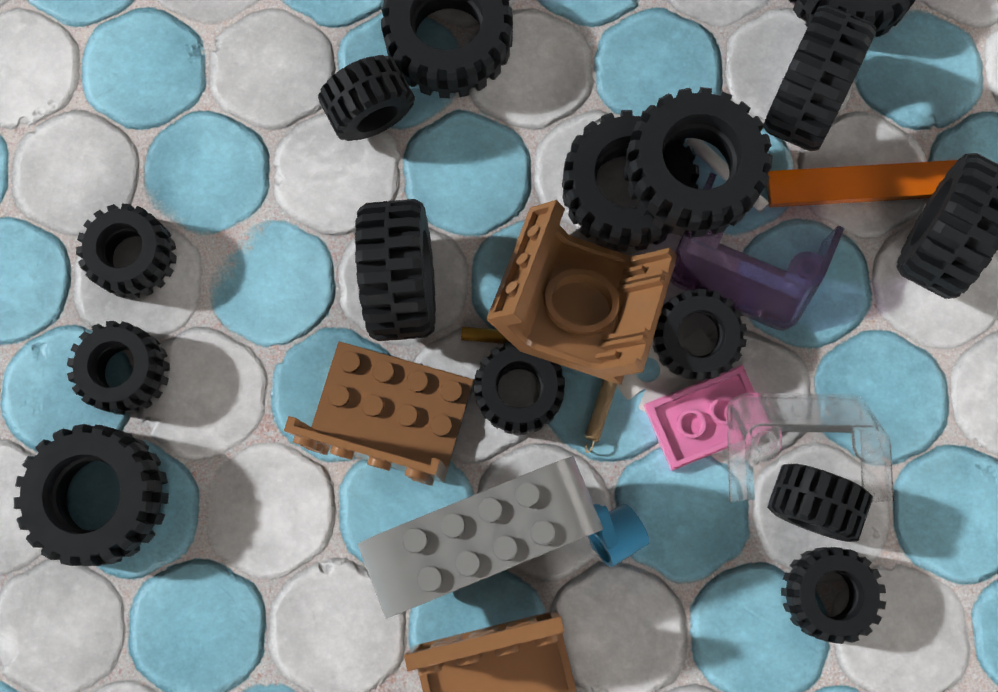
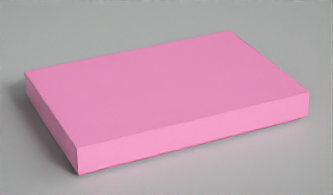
M743 365L730 369L728 372H723L718 377L703 380L643 405L671 471L771 431Z

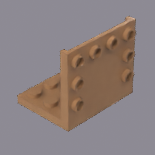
M338 341L312 426L310 427L299 419L288 416L284 431L294 436L292 443L298 444L307 450L323 455H328L330 450V454L349 460L356 457L368 461L367 465L390 471V468L404 471L405 476H408L411 480L433 486L434 480L441 483L445 482L474 380Z
M557 610L417 644L404 654L407 671L417 669L423 692H577L562 634L565 633L563 623Z

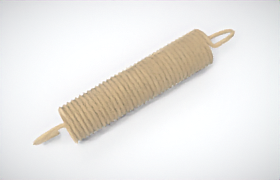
M602 380L585 434V438L593 441L589 451H587L588 442L586 443V453L592 450L594 442H599L617 387L616 383Z

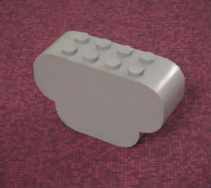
M572 456L384 531L358 543V547L385 619L578 541L604 528L575 458Z

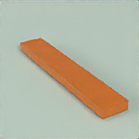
M957 160L769 171V180L766 184L768 206L771 208L926 199L933 195L939 183L945 178L947 172L955 165Z

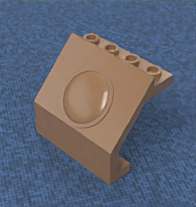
M558 200L531 207L486 320L520 352L622 385L624 375L644 371L677 255L670 247L636 256L625 255L569 235L559 225L565 208Z

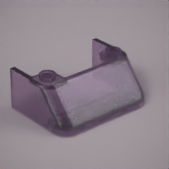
M710 172L702 189H711L717 174ZM837 226L822 241L817 254L813 252L797 254L790 261L786 271L720 244L719 242L724 232L714 235L711 230H708L704 237H692V231L685 230L674 251L677 259L670 282L685 291L706 289V291L710 292L714 290L720 292L723 298L729 297L734 302L733 307L736 310L740 309L743 316L776 330H788L800 320L823 281L845 228Z

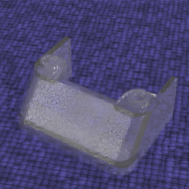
M742 393L732 398L728 403L729 502L755 500L753 462H768L779 455L782 448V432L851 433L853 451L860 459L862 487L873 496L872 503L894 501L891 441L866 400L861 396L855 394Z

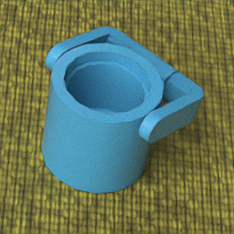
M594 504L604 529L589 535L588 538L592 550L598 554L608 567L612 568L649 544V537L643 523L627 504H621L610 512L606 506Z

